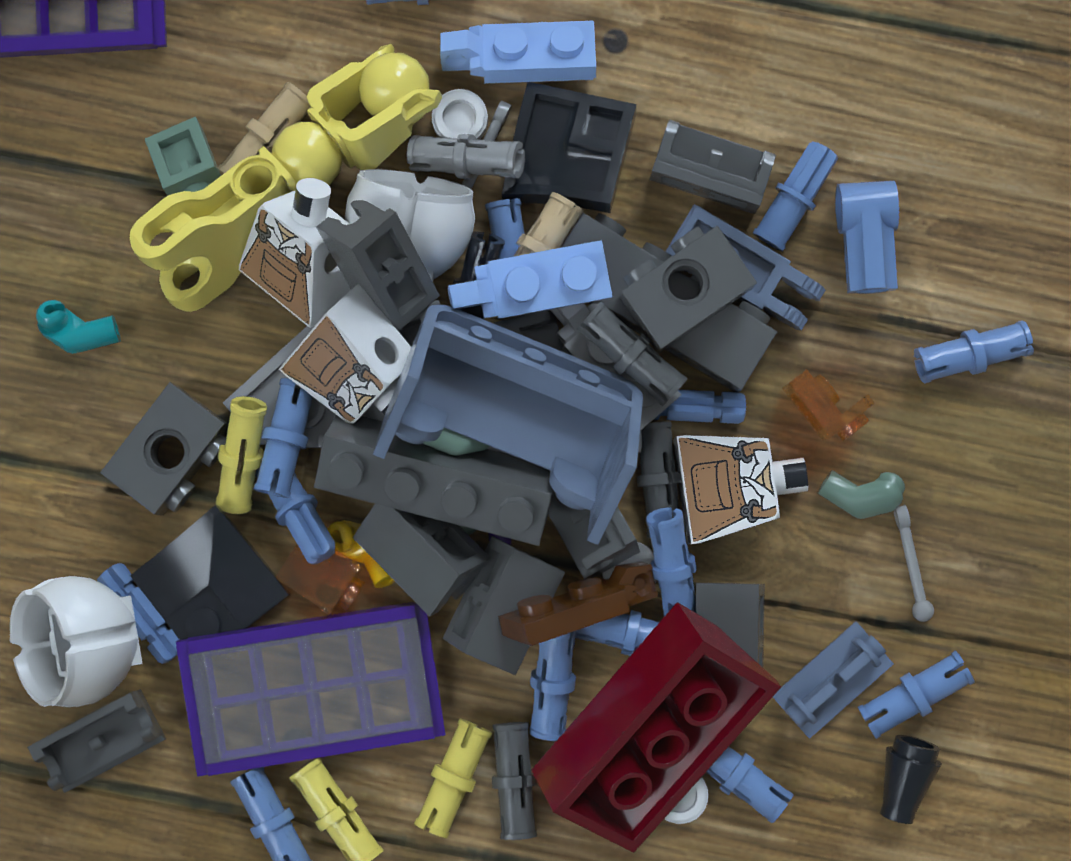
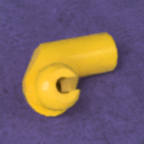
M343 520L333 522L327 527L335 542V554L363 563L375 588H383L395 582L353 539L361 524Z

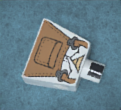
M315 178L301 179L297 182L295 191L264 202L258 208L239 263V271L309 328L314 327L351 290L316 228L327 217L338 219L344 225H349V223L328 207L331 194L330 186L324 181Z
M357 284L320 319L279 370L345 422L355 423L373 404L385 415L411 346L367 292Z
M683 435L676 436L673 439L677 472H681L682 483H679L688 545L702 543L780 518L777 495L808 491V475L804 458L772 462L768 438Z

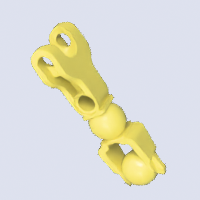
M392 44L381 46L363 62L349 63L309 90L307 99L311 108L307 110V113L312 122H297L286 127L275 139L272 153L263 146L258 150L259 155L250 156L240 161L204 189L196 192L183 191L168 195L140 217L130 231L131 247L139 260L155 270H160L159 281L161 289L169 303L183 311H196L205 307L234 284L241 273L239 271V263L258 208L264 202L295 191L296 184L301 179L315 178L330 185L340 173L342 161L350 169L356 166L360 170L377 168L411 136L413 125L426 113L437 108L442 99V94L439 90L429 89L428 74L422 65L405 53H394ZM362 102L366 110L373 117L358 127L350 129L341 120ZM165 232L173 233L163 244L150 246L156 235ZM199 270L198 282L189 289L180 290L181 283Z

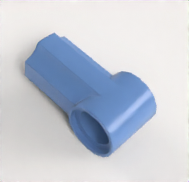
M876 181L837 184L835 193L836 222L838 232L843 234L847 293L869 294L895 291L898 289L894 231H897L899 224V198L896 182Z

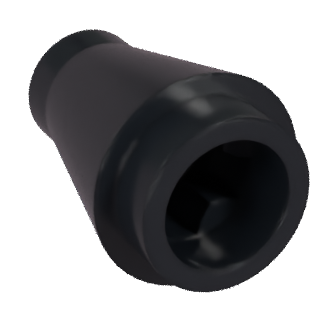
M896 735L893 746L886 747L883 804L880 811L883 817L898 823L913 824L915 814L942 765L937 760L940 751L938 746L916 737Z

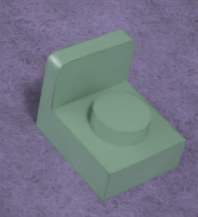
M196 116L145 138L162 188L167 196L183 191L196 192L202 190L222 176L203 128Z

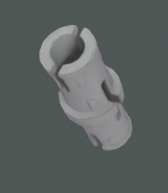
M460 134L457 138H434L413 135L407 147V163L410 164L409 169L411 171L455 173L459 179H472L474 175L519 178L524 169L525 151L522 149L523 144L520 141L498 142L478 140L473 134Z

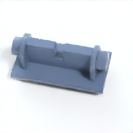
M855 621L787 681L773 698L810 739L894 663L885 654L886 650L872 635L869 636Z

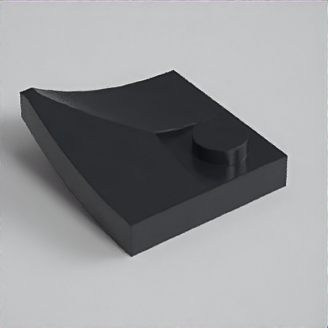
M527 82L513 137V142L520 141L523 144L522 149L525 151L524 169L519 178L505 177L502 200L510 199L511 202L512 199L518 198L521 200V203L546 204L552 192H555L569 199L580 208L611 213L636 117L637 104Z
M218 505L208 510L187 530L130 575L179 640L249 628L291 595L259 553Z

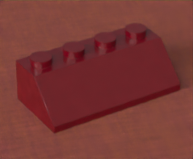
M677 602L531 771L553 813L634 853L779 691L781 686L773 676L717 625Z

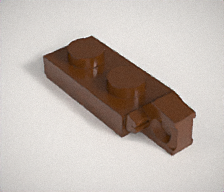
M641 561L616 565L609 579L587 578L575 581L567 586V593L553 598L550 595H537L525 598L517 603L518 610L498 616L502 635L533 646L630 612V606L658 597L652 565Z

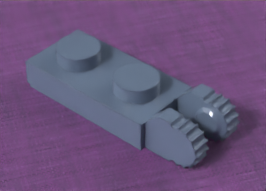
M694 204L667 248L666 253L670 256L675 255L671 245L694 228L699 226L705 234L718 226L757 281L754 288L740 297L739 300L747 302L761 311L764 309L779 321L802 331L808 321L802 312L778 300L771 294L780 279L802 296L820 301L826 291L825 288L790 266V260Z

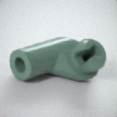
M831 470L818 489L817 494L855 518L865 519L892 512L899 507L903 501L905 484L897 474L884 472L875 481L857 486Z

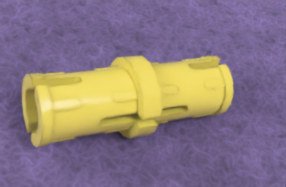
M245 396L236 397L231 400L226 444L220 445L218 451V460L222 464L216 505L222 511L231 514H243L251 510L256 470L261 466L264 453L260 443L267 405L262 400ZM246 439L241 471L238 472L241 440Z
M461 718L457 723V729L441 765L435 764L431 772V776L435 780L419 817L414 822L419 828L426 830L427 827L430 829L429 833L443 838H448L450 834L449 830L465 793L473 791L476 781L472 779L485 746L493 734L491 731L483 727L478 728L477 724Z
M321 758L314 759L289 777L318 817V820L314 823L320 832L325 829L327 830L347 861H371L384 851L355 811L358 804L352 796L346 798L322 763Z

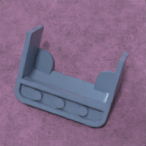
M432 305L428 307L394 390L373 455L384 459L394 435H397L406 442L421 444L437 440L443 428H447L551 470L549 483L555 491L558 500L573 509L590 510L587 541L598 545L637 468L643 394L631 381L611 371L457 308L452 309L451 306Z

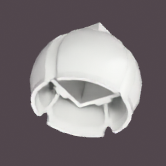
M382 169L361 170L359 174L357 173L356 182L347 198L345 220L352 224L360 218L351 206V202L356 200L367 201L383 211L389 208L394 210L433 282L435 278L451 268L467 248L475 223L472 200L474 192L459 183L433 176H428L423 183H419L415 178V174L411 172Z
M67 576L43 581L32 589L22 591L16 598L10 617V642L19 645L22 650L13 661L26 692L39 705L44 707L50 705L79 707L95 703L110 695L126 678L131 666L143 664L131 596L120 597L106 585L91 578Z

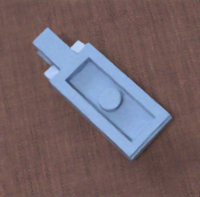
M594 21L482 24V26L469 27V30L440 33L442 71L470 70V75L484 77V84L593 80V78H596Z
M602 240L488 261L485 265L474 267L475 281L448 286V295L452 309L481 305L484 319L496 316L498 319L612 298Z

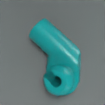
M48 300L42 303L36 311L37 326L41 334L67 353H81L121 342L119 328L113 315L84 322L57 300Z

